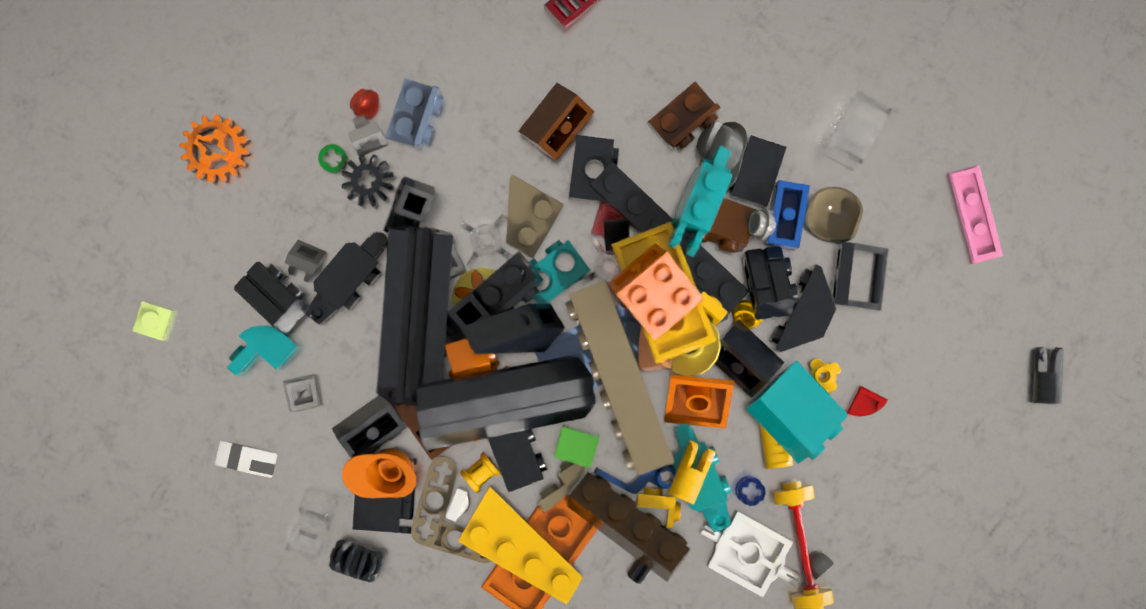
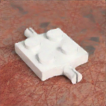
M739 511L735 513L731 521L732 525L723 531L714 532L707 522L703 526L714 534L704 529L701 530L700 534L716 542L715 552L707 565L709 568L761 597H764L770 584L778 577L791 583L793 586L797 583L795 579L787 576V574L799 579L800 573L784 566L786 554L793 541Z

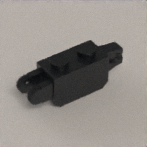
M376 231V233L370 234V237L361 246L355 242L346 243L313 281L314 291L317 294L305 314L321 325L336 311L342 312L344 308L350 310L361 297L358 294L360 289L365 284L371 286L381 274L378 268L382 264L377 259L385 251L384 249L387 248L388 237L384 233Z

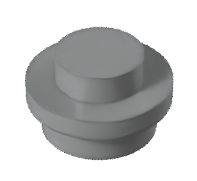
M763 208L755 210L751 214L748 230L751 235H755L756 239L765 240L774 232L776 220L773 217L772 211Z

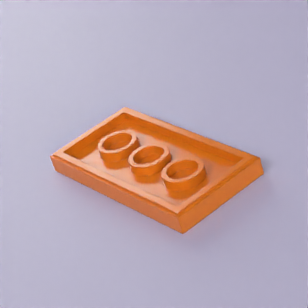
M567 494L545 513H542L537 505L526 522L565 560L573 565L597 529L567 507L569 498ZM498 564L495 565L481 585L482 589L511 609H542L551 597V595Z

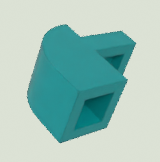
M254 326L239 335L248 345L245 348L240 345L230 355L229 360L232 362L227 369L235 376H242L252 363L261 356L274 369L281 370L301 346L287 333L283 334L272 326Z

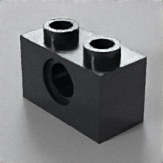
M576 136L569 200L606 204V201L589 186L596 178H590L586 174L585 168L592 162L599 163L603 170L611 162L617 166L619 148L613 147L614 139Z

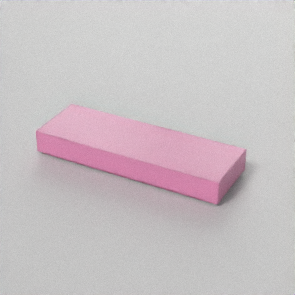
M980 166L948 173L970 263L973 264L1003 256Z

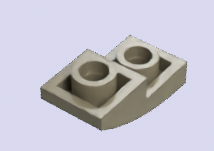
M568 461L559 466L562 472L556 476L562 487L558 489L556 484H553L539 493L542 500L536 504L542 513L555 506L571 491L583 474L585 466Z

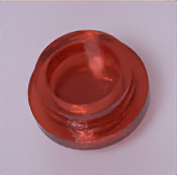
M365 88L359 89L350 101V108L356 117L363 114L365 117L372 116L379 105L378 94L371 89L366 90Z

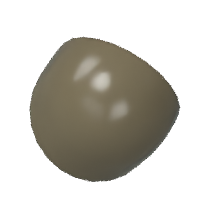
M826 187L813 195L806 212L805 222L809 230L821 239L830 242H847L857 234L863 215V207L859 198L851 191L842 187Z

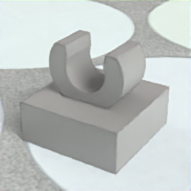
M364 114L353 119L356 130L349 132L348 136L358 156L387 145L377 121L369 124Z

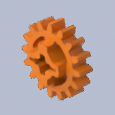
M218 114L214 115L213 121H210L207 116L203 115L201 125L192 121L191 126L194 130L192 132H183L188 141L179 143V146L186 149L187 153L180 157L183 161H190L186 167L189 172L198 170L196 178L202 180L207 174L208 182L210 183L215 182L216 176H219L221 181L226 182L227 173L230 172L234 176L238 175L235 169L237 165L245 167L246 163L241 160V156L248 155L249 150L242 148V144L248 142V138L238 136L243 130L239 125L231 128L233 124L232 119L226 118L222 123L221 116ZM217 128L214 130L213 134L206 136L201 135L206 130ZM229 135H231L234 141V152L230 151L228 145ZM206 142L208 144L213 145L217 144V146L221 148V151L225 152L226 154L222 155L221 153H212V151L208 149L209 147L205 146L203 143ZM195 145H197L200 150V162H198L195 156ZM223 161L229 162L221 168L212 169L215 167L216 163H220Z

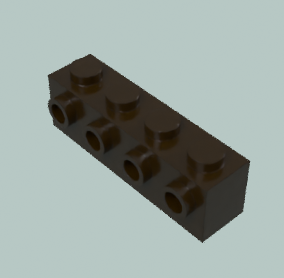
M588 472L569 495L567 507L668 582L686 559L691 549L687 546V541L678 533H669L661 527V521L651 513L644 514L637 509L636 503L625 494L619 495L610 488V483L600 475L593 476Z

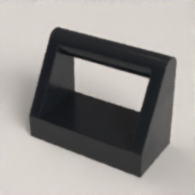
M843 241L838 243L832 292L835 306L881 311L889 249ZM854 252L875 254L870 303L848 299Z

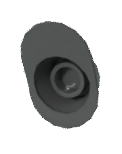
M713 122L711 126L701 133L697 141V151L701 157L700 164L705 158L710 160L715 149L719 146L731 150L726 164V168L730 169V174L733 175L727 188L729 190L736 182L748 141L747 131L737 122H725L723 124Z

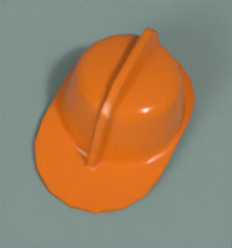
M393 448L383 449L376 454L354 456L346 462L342 469V479L345 486L352 493L360 497L400 498L412 493L416 486L413 460L409 459L405 453Z

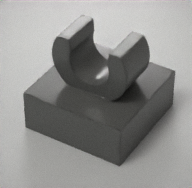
M297 240L288 252L285 264L290 265L288 273L293 275L296 269L305 272L304 281H309L323 263L326 251Z

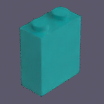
M797 360L785 368L746 408L798 464L808 457L811 460L818 457L826 448L823 445L825 440L828 438L831 441L843 430L841 423L848 416L842 407Z

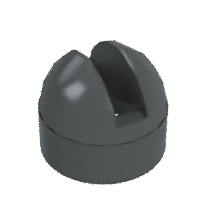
M815 553L809 557L812 575L815 580L834 564L823 553Z

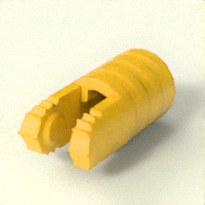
M759 423L765 468L793 466L792 457Z
M690 440L668 494L694 505L714 458L715 451L711 449L706 450L695 470L691 468V465L697 453L698 445Z

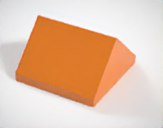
M669 374L664 422L726 429L734 381Z

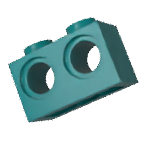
M559 239L545 250L547 256L541 261L537 262L535 258L529 261L538 273H545L549 277V285L545 289L539 290L540 292L533 297L537 304L549 303L591 272L569 240L562 243ZM562 254H568L574 259L575 264L569 271H561L556 266V260Z

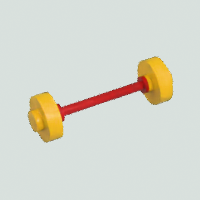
M801 481L783 483V489L772 492L774 504H787L788 509L793 510L806 586H803V592L791 596L793 608L824 609V606L834 603L833 592L830 588L819 589L818 584H814L800 508L804 507L803 501L815 498L813 485H801Z

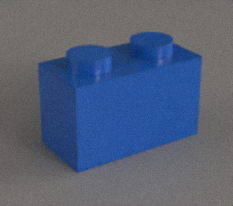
M778 180L775 183L771 211L776 220L774 232L765 239V245L780 246L793 250L800 248L810 185Z

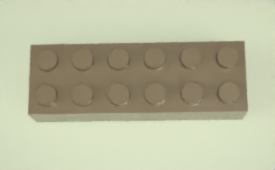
M604 280L570 293L571 301L565 303L572 321L579 319L582 331L577 332L583 351L590 348L594 360L588 362L594 380L601 379L605 390L601 391L600 395L606 411L610 409L614 411L617 420L611 421L617 440H625L628 449L622 451L629 471L636 469L639 476L673 463L674 459L606 281Z

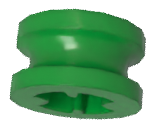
M329 144L320 150L318 161L325 171L336 173L345 167L347 156L340 146ZM330 150H334L336 155H341V162L337 161L339 165L336 167H331L329 162H324V156H329L327 152Z

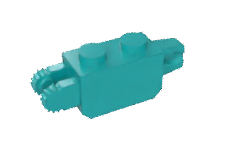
M719 146L715 149L710 160L707 158L703 159L702 163L695 168L673 218L672 224L675 227L668 243L669 246L676 248L681 242L685 230L693 234L687 245L686 254L693 257L697 252L703 236L709 233L732 179L731 170L726 168L731 150Z
M685 423L683 425L680 424L675 432L681 449L673 457V466L676 472L690 440L698 445L697 453L691 465V468L695 470L706 450L711 449L715 451L714 446L708 448L705 441L699 443L692 427ZM716 451L694 505L688 503L690 509L704 514L714 532L732 525L726 503L729 501L727 494L732 493L726 476L719 477L715 465L720 464Z

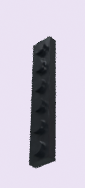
M613 162L589 185L624 219L629 218V223L639 233L669 222L672 223L673 221L671 216ZM684 230L679 244L695 285L702 292L718 299L722 307L728 312L727 314H730L750 291L701 245H699L693 257L686 254L687 245L692 236Z

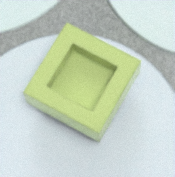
M142 301L132 331L165 341L174 311Z

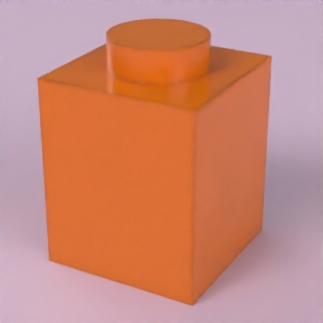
M467 339L445 345L454 378L493 371L490 363L496 362L495 355L475 354L469 346Z

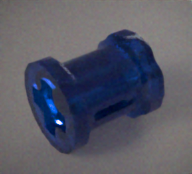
M753 476L740 478L735 486L737 498L748 506L757 505L763 501L766 494L765 486L762 485L759 479ZM750 482H753V487L758 489V493L752 494L751 499H747L748 497L742 492L743 487H749Z

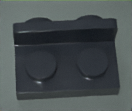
M519 251L473 290L471 294L491 316L514 309L513 306L521 299L526 304L540 292L536 286L544 279Z

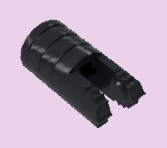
M1036 347L1033 403L1062 404L1063 348L1055 347L1052 350L1050 372H1047V350L1044 347Z

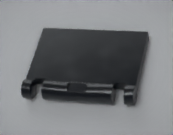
M409 458L413 460L414 465L417 464V458ZM415 488L412 493L400 498H365L355 494L352 529L411 534L410 526H399L400 519H413Z

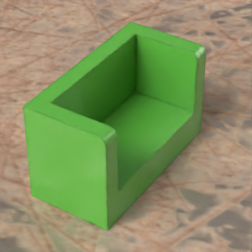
M563 425L554 458L591 467L600 437L598 434Z

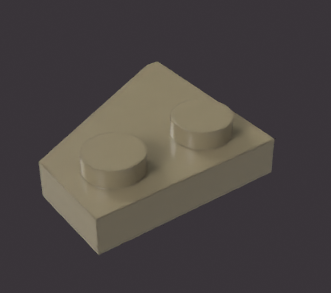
M512 174L509 185L506 243L534 259L564 204Z

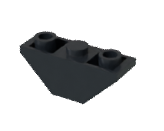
M817 264L813 265L811 270L805 268L798 282V285L802 286L798 295V302L794 303L792 314L787 317L784 326L778 324L773 333L771 341L775 344L772 350L776 352H783L823 338L837 308L824 271Z

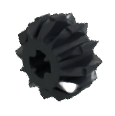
M362 154L359 155L361 165L357 166L352 160L348 162V165L353 169L352 173L342 171V176L351 179V181L345 182L341 186L343 190L353 189L347 196L350 201L359 196L358 205L364 207L367 198H369L370 205L376 207L377 201L375 196L378 195L383 201H387L388 197L382 192L383 189L394 190L392 184L385 183V180L394 178V173H383L389 164L383 161L377 166V155H372L369 164H367L366 157ZM367 173L372 178L376 177V180L371 182V188L369 189L364 184H360V181L365 180V174Z
M343 539L336 542L329 557V567L331 570L367 582L376 580L383 565V555L380 551Z

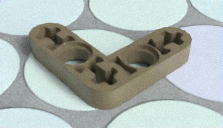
M441 456L436 458L428 469L411 527L412 538L422 546L480 563L492 562L472 549V554L465 552L467 549L465 545L460 548H452L448 545L447 535L450 532L459 531L462 533L465 529L464 526L444 521L458 468L455 461L449 457ZM443 462L448 463V469L452 470V474L446 475L442 485H449L447 491L441 487L429 486L430 480L437 483L439 472L435 471V466H441ZM430 492H438L442 495L443 505L441 508L434 510L426 505V496ZM422 510L429 515L440 516L439 521L434 518L432 519L430 529L434 531V535H428L426 539H422L421 532L417 531V527H422L427 516H420Z

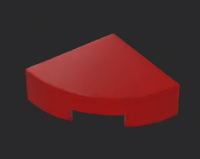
M859 385L846 413L857 417L868 416L881 410L888 399Z

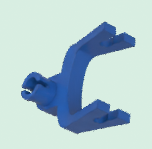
M668 464L642 475H637L627 483L597 467L593 473L602 476L607 481L631 494H636L646 486L647 482L662 489L670 488L676 471L673 466ZM669 471L670 479L662 482L660 474Z

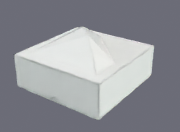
M460 486L455 489L445 513V518L456 522L460 516L468 511L469 500L467 495L469 490Z

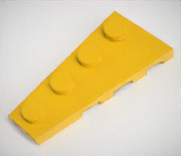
M489 486L458 542L567 605L583 576Z

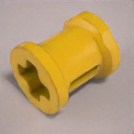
M485 452L480 455L481 459L469 469L460 471L461 476L476 493L481 491L480 487L490 478L501 474L498 467Z

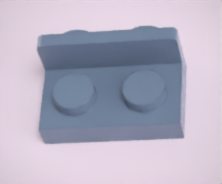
M405 78L385 137L422 150L424 143L429 144L434 132V126L430 125L433 115H439L444 102V97L440 96V88L434 85L431 87Z

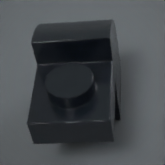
M404 176L396 190L383 231L388 233L389 227L408 225L419 227L420 222L424 223L435 197V187Z
M471 292L447 312L445 345L466 339L461 330L463 326L491 317ZM446 348L444 352V358L447 356Z

